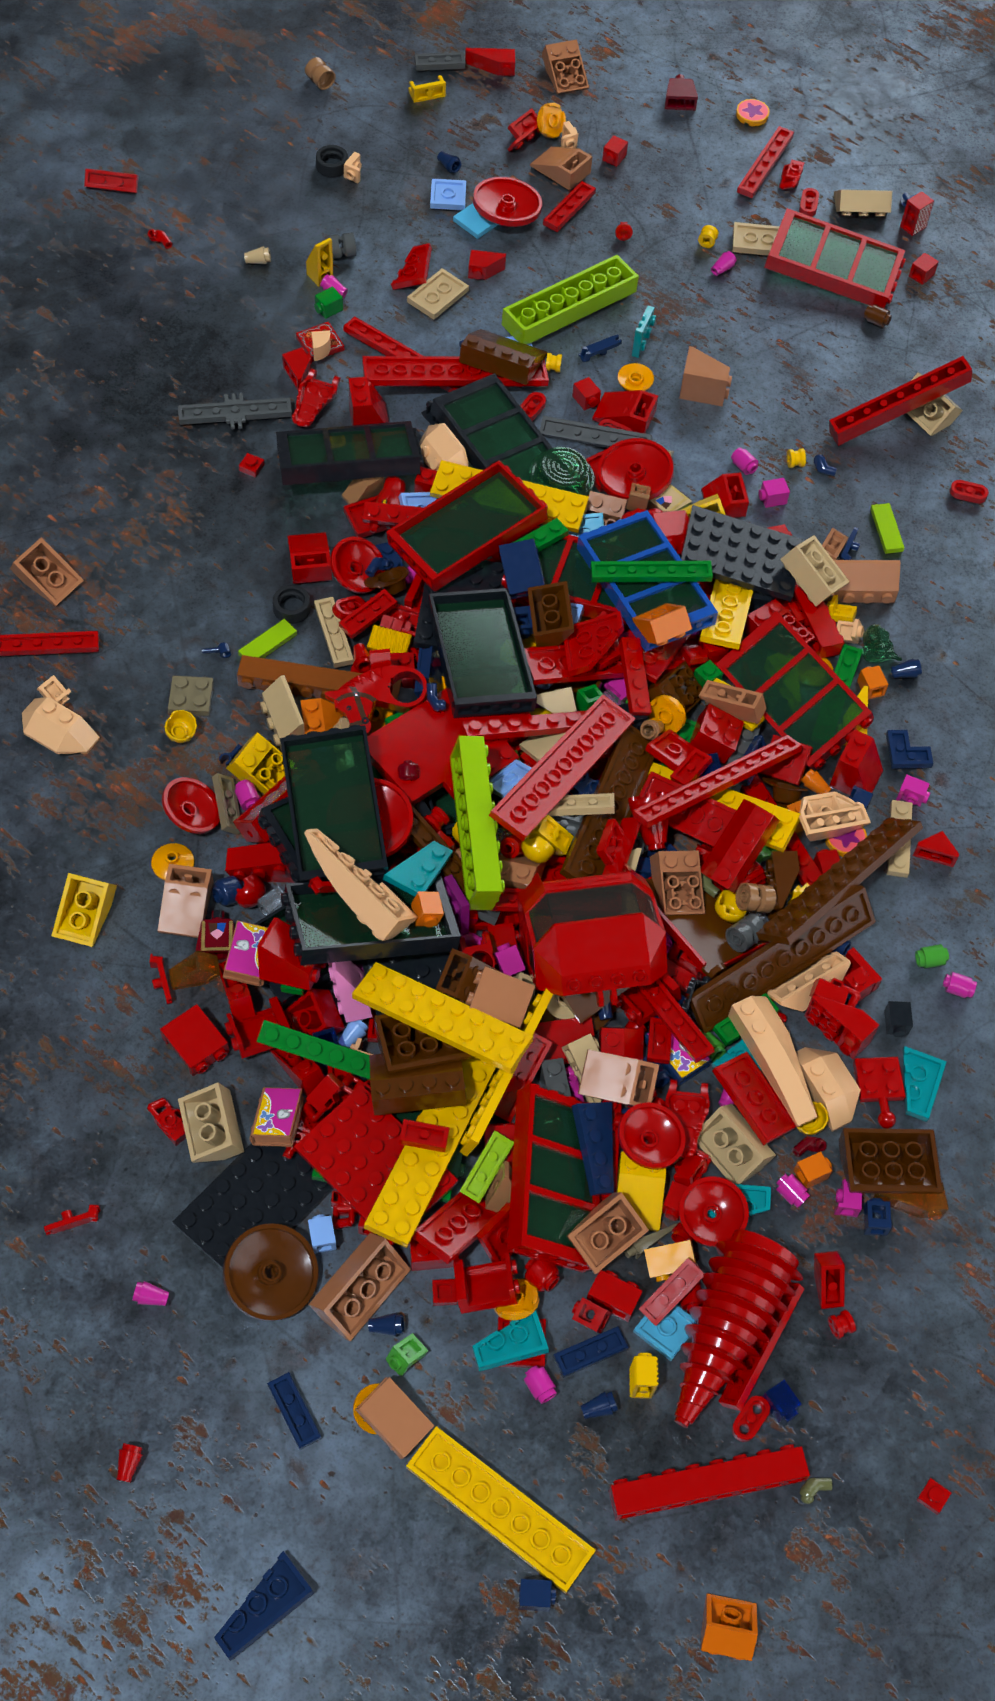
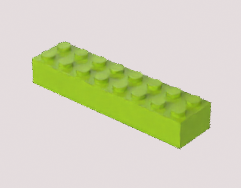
M615 255L503 308L501 325L518 342L528 345L635 293L639 276L618 255Z
M459 736L450 755L465 897L470 904L469 910H493L495 904L499 902L501 893H504L505 882L501 879L500 874L502 872V860H499L498 857L500 842L496 840L498 825L489 816L491 810L495 807V802L491 799L493 784L489 782L491 767L490 763H487L488 745H485L484 736Z

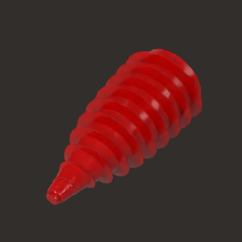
M737 1229L734 1231L730 1241H719L716 1244V1250L720 1256L712 1257L708 1262L713 1272L703 1274L702 1281L707 1289H699L695 1293L697 1300L702 1306H694L689 1310L691 1317L697 1324H688L684 1327L686 1334L692 1342L681 1345V1349L688 1359L687 1362L680 1364L684 1378L683 1382L679 1384L681 1392L674 1415L676 1417L674 1421L682 1427L688 1428L689 1424H693L709 1401L715 1395L720 1396L718 1391L725 1383L735 1384L730 1376L736 1370L748 1371L742 1362L747 1355L760 1357L753 1347L757 1341L770 1342V1339L763 1330L766 1326L779 1327V1323L772 1316L775 1311H788L781 1299L783 1296L794 1297L796 1295L795 1291L789 1286L791 1280H803L802 1274L797 1270L799 1265L798 1259L785 1247L758 1233Z

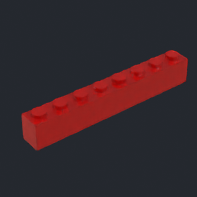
M961 356L830 419L829 432L839 446L970 383L972 380V368L965 357Z
M785 524L767 527L768 529L792 536ZM795 583L793 599L804 617L803 626L815 636V639L810 642L813 650L820 658L839 655L844 645V638L839 634L836 622L829 614L828 606L824 602L815 606L808 599L804 590Z
M794 1444L780 1447V1451L776 1452L765 1449L756 1452V1456L747 1457V1454L734 1456L732 1461L724 1462L723 1459H716L710 1461L707 1466L700 1467L699 1464H692L686 1466L685 1470L676 1472V1469H667L661 1472L662 1475L652 1477L651 1473L643 1474L637 1477L638 1480L629 1482L627 1478L619 1479L613 1482L614 1485L610 1486L609 1495L616 1521L805 1482L810 1477L802 1446L794 1447Z

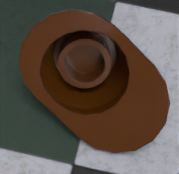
M404 566L394 567L373 577H368L365 579L364 584L370 588H378L380 592L386 589L393 596L406 588V577L409 574V570Z
M762 777L764 782L772 785L773 799L781 807L786 808L788 805L800 801L803 791H808V789L796 787L775 778Z

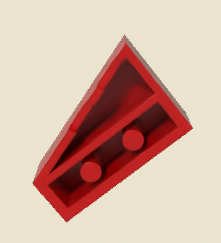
M271 843L227 848L225 871L229 876L233 875L243 881L245 877L253 874L257 875L262 882L294 883L290 876L289 868L281 862L280 853Z

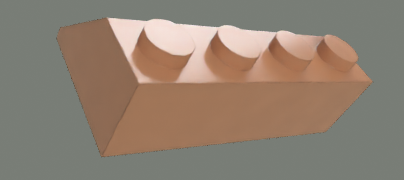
M833 560L849 580L848 584L833 594L838 595L839 603H895L899 592L900 560ZM833 595L823 602L828 603V601H831Z
M458 848L455 854L461 860L460 848ZM501 851L498 853L499 860H502V872L500 874L501 879L505 882V888L525 889L537 872L541 878L546 862L535 863L523 855L510 859L503 856Z
M369 1233L313 1298L309 1306L326 1324L347 1341H351L411 1269L386 1238Z

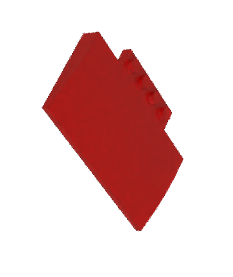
M481 666V667L478 668V669H487V668H485L484 666ZM485 671V672H472V673H470V674H468V675L486 674V673H491V672H490V671ZM495 676L462 678L454 683L457 698L512 694ZM447 688L437 693L438 700L444 699L446 701V709L444 711H434L428 700L367 736L371 764L384 780L395 784L406 794L412 806L442 787L454 799L450 755L458 737L464 736L461 730L462 721L528 716L531 714L529 712L453 718ZM520 737L484 740L485 745H488L487 763H490L491 767L489 779L514 760L519 759L518 754L509 744ZM363 742L357 743L356 745L364 754ZM411 760L412 763H416L419 766V778L403 781L399 778L398 766L403 764V761Z

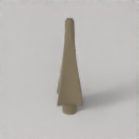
M678 1223L639 1238L624 1251L625 1256L630 1258L635 1255L636 1259H638L645 1253L644 1249L651 1248L659 1240L671 1233Z

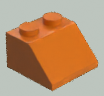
M666 603L632 618L647 642L657 646L667 644L668 640L673 637H683L686 635L685 632L692 630L686 607Z
M322 698L300 700L305 734L311 731H328L343 717L339 712H336L335 704Z
M707 1593L701 1629V1651L712 1655L719 1654L733 1657L737 1660L752 1661L758 1636L757 1603Z

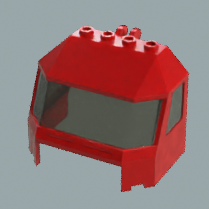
M623 862V867L626 872L542 882L538 872L534 875L530 884L518 893L517 899L520 946L523 952V960L536 990L545 991L547 988L550 993L560 996L596 992L598 1007H603V991L610 990L609 998L611 1005H617L618 996L616 989L651 985L667 973L666 931L653 891L644 877L632 870L625 862Z

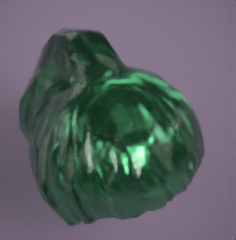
M872 624L865 630L862 656L870 663H880L890 659L901 661L902 658L894 652L893 644L889 639L890 633L879 624Z

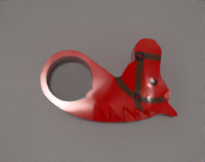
M390 665L362 673L350 679L338 690L327 691L324 694L327 700L334 702L336 712L346 717L350 726L365 725L367 736L372 734L370 720L373 717L375 707L406 713L427 700V681L424 675L414 668ZM412 678L422 685L423 691L417 700L410 703H402L392 696L390 692L391 685H394L400 679Z

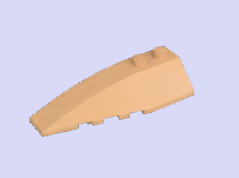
M307 829L304 832L318 863L337 893L357 915V919L372 930V934L377 939L382 941L393 939L418 918L384 883L378 885L370 878L372 873L367 869L362 870L355 866V859L343 852L340 853L338 851L339 846L319 829Z
M750 996L733 1004L728 1017L795 1125L799 1127L816 1119L817 1114L790 1033L768 998Z

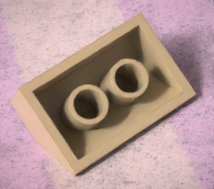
M834 191L836 212H841V216H852V212H857L858 216H869V213H875V216H885L886 213H891L892 191Z
M918 372L913 379L922 376V374ZM945 394L907 412V414L930 436H933L950 426L963 410Z
M815 535L795 546L780 559L784 567L792 574L796 583L804 590L808 599L815 606L849 583V580Z
M282 675L262 693L263 702H260L263 714L267 713L268 716L266 718L268 728L274 731L273 740L275 746H280V749V738L291 734H305L304 722L285 675Z
M218 1082L178 1099L191 1162L226 1160L244 1152L231 1091Z
M733 1104L719 1107L703 1124L698 1138L700 1148L710 1155L711 1161L727 1180L734 1184L745 1183L776 1156L767 1144L763 1146L748 1122Z

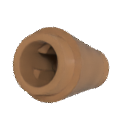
M645 720L640 727L641 735L647 740L655 739L664 730L663 722L656 720Z

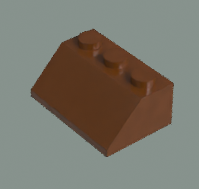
M567 581L527 588L536 647L559 646L574 632Z

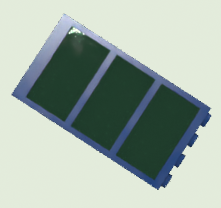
M648 510L635 513L633 516L619 519L614 523L606 526L603 525L598 529L584 532L578 536L577 549L590 569L591 561H682ZM599 582L617 610L621 612L622 618L636 638H640L641 646L645 652L659 646L647 642L632 618L663 604L669 603L686 607L692 630L685 632V636L716 623L718 611L698 582ZM673 637V638H671V639L668 640V643H669V642H672V641H674V640H677V639H679V638H674V637Z

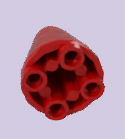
M654 792L644 794V797L635 796L628 798L632 815L633 810L669 792L658 794ZM669 818L649 828L641 824L639 831L649 851L665 849Z

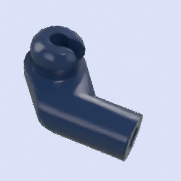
M385 557L374 558L365 570V574L373 577L377 570L391 569L393 565L392 560Z
M427 683V700L431 707L437 712L439 710L444 711L446 709V701L444 699L438 700L437 683Z

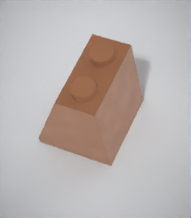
M689 346L679 399L723 406L724 399L728 400L730 390L726 386L730 387L732 376L729 375L730 367Z
M486 966L482 971H477L473 981L476 984L474 992H469L465 1004L469 1005L470 1008H475L519 1029L535 985Z

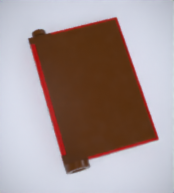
M652 876L646 879L653 891L664 929L704 976L714 979L728 970L727 966L753 954L770 943L760 940L744 952L733 950L728 944L725 935L726 930L735 923L724 921L719 917L715 910L717 897L713 898L705 891H703L705 914L665 915L662 911ZM632 885L630 890L642 903V892Z

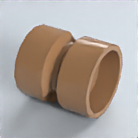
M315 57L311 59L305 67V74L313 80L319 89L326 90L335 82L336 74L321 58Z
M741 883L736 891V905L740 910L770 913L776 904L775 889L770 885Z

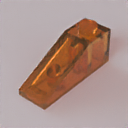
M941 1182L942 1194L872 1193L871 1199L880 1198L883 1201H890V1208L918 1218H929V1220L941 1219L949 1209L943 1182Z

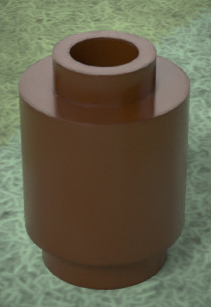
M875 304L873 306L868 305L864 312V318L867 319V322L882 328L885 325L888 326L892 318L889 310Z

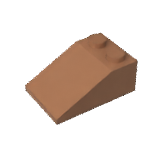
M42 537L18 557L10 567V570L24 584L55 607L84 581Z
M615 1192L598 1204L567 1237L592 1272L597 1274L649 1230L622 1192Z

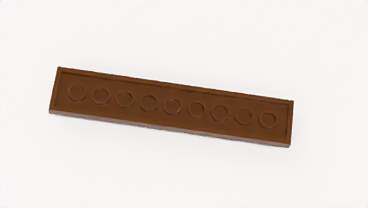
M632 725L616 741L594 794L614 793L615 814L584 815L560 871V874L567 879L602 875L605 864L598 856L596 850L607 820L616 819L620 825L623 818H629L632 814L628 798L639 796L654 760V757L645 750L647 744L652 740L645 739L641 732ZM601 888L584 891L595 897L599 894Z
M894 817L885 819L878 828L870 832V835L858 842L856 847L847 852L826 873L820 875L812 885L804 889V892L792 899L790 904L778 911L775 917L766 922L763 928L756 932L758 939L791 945L923 829L921 821L895 819Z
M862 885L855 887L791 945L770 942L695 990L690 1005L699 1029L703 1033L709 1032L716 1024L728 1017L733 1004L750 996L767 994L768 990L775 989L876 923L865 887Z

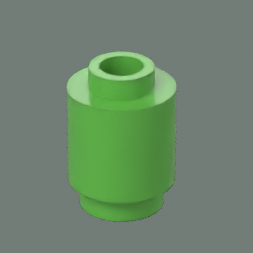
M942 944L921 947L920 950L915 951L917 966L927 969L946 965V961L949 960L947 948H944Z

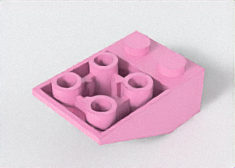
M352 961L328 963L330 978L334 984L335 998L339 1001L337 1002L339 1014H344L346 1023L371 1018V1007L352 999L353 991L365 977L364 973Z

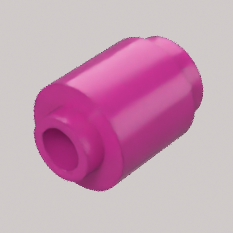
M738 448L733 452L731 456L733 464L745 475L753 474L757 470L758 460L750 452L742 448Z
M242 780L235 785L237 799L241 808L246 811L260 796L255 785L250 780Z
M952 971L950 975L946 974L942 986L946 987L945 992L966 999V997H973L977 982L973 981L970 977Z
M785 1174L776 1182L779 1186L776 1190L791 1206L794 1205L798 1208L810 1197L806 1192L808 1189L793 1174L790 1176Z
M536 1365L525 1372L524 1382L535 1400H539L540 1404L548 1402L557 1395L555 1391L556 1386L544 1367L538 1368Z

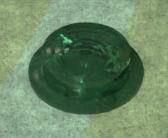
M554 447L540 453L533 459L529 468L530 482L588 496L590 491H592L595 482L594 472L585 457L578 451L568 447Z

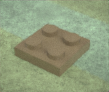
M172 676L168 713L171 714L176 710H185L191 712L192 715L209 716L214 684L213 678Z

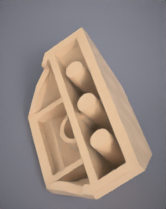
M445 423L429 425L419 442L423 461L429 469L438 471L441 460L468 466L465 448Z
M49 697L34 699L22 712L24 735L56 754H88L100 740L97 733L80 715Z
M838 792L805 796L801 799L799 819L810 842L842 836L871 823L862 803L855 802Z
M832 952L830 955L820 958L775 989L768 990V996L781 1006L803 1012L808 1008L812 998L809 995L814 981L818 978H823L826 981L836 978L842 981L851 962L839 952Z
M807 1047L796 1051L812 1101L821 1102L828 1111L827 1125L833 1132L850 1124L861 1089L839 1055L835 1052Z

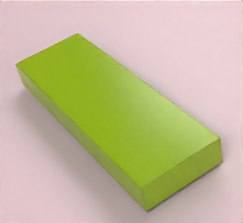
M890 503L871 505L870 510L884 553L903 552L905 547Z
M283 619L238 650V655L240 657L245 655L265 658L297 635V630Z
M494 1130L459 1192L480 1203L514 1142Z

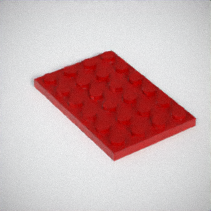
M361 1084L294 1146V1150L366 1221L405 1145L399 1144L402 1124L392 1114L374 1116L372 1095ZM446 1169L424 1215L458 1183V1179L448 1169ZM386 1239L391 1246L395 1244V1242Z

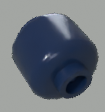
M233 875L217 880L212 888V896L215 902L220 903L222 906L237 903L235 900L237 895L236 889H242L244 883Z

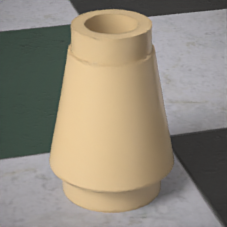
M263 246L244 253L246 264H267V262H271L269 247L265 248Z

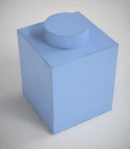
M320 1214L309 1219L308 1226L314 1253L336 1250L331 1215Z

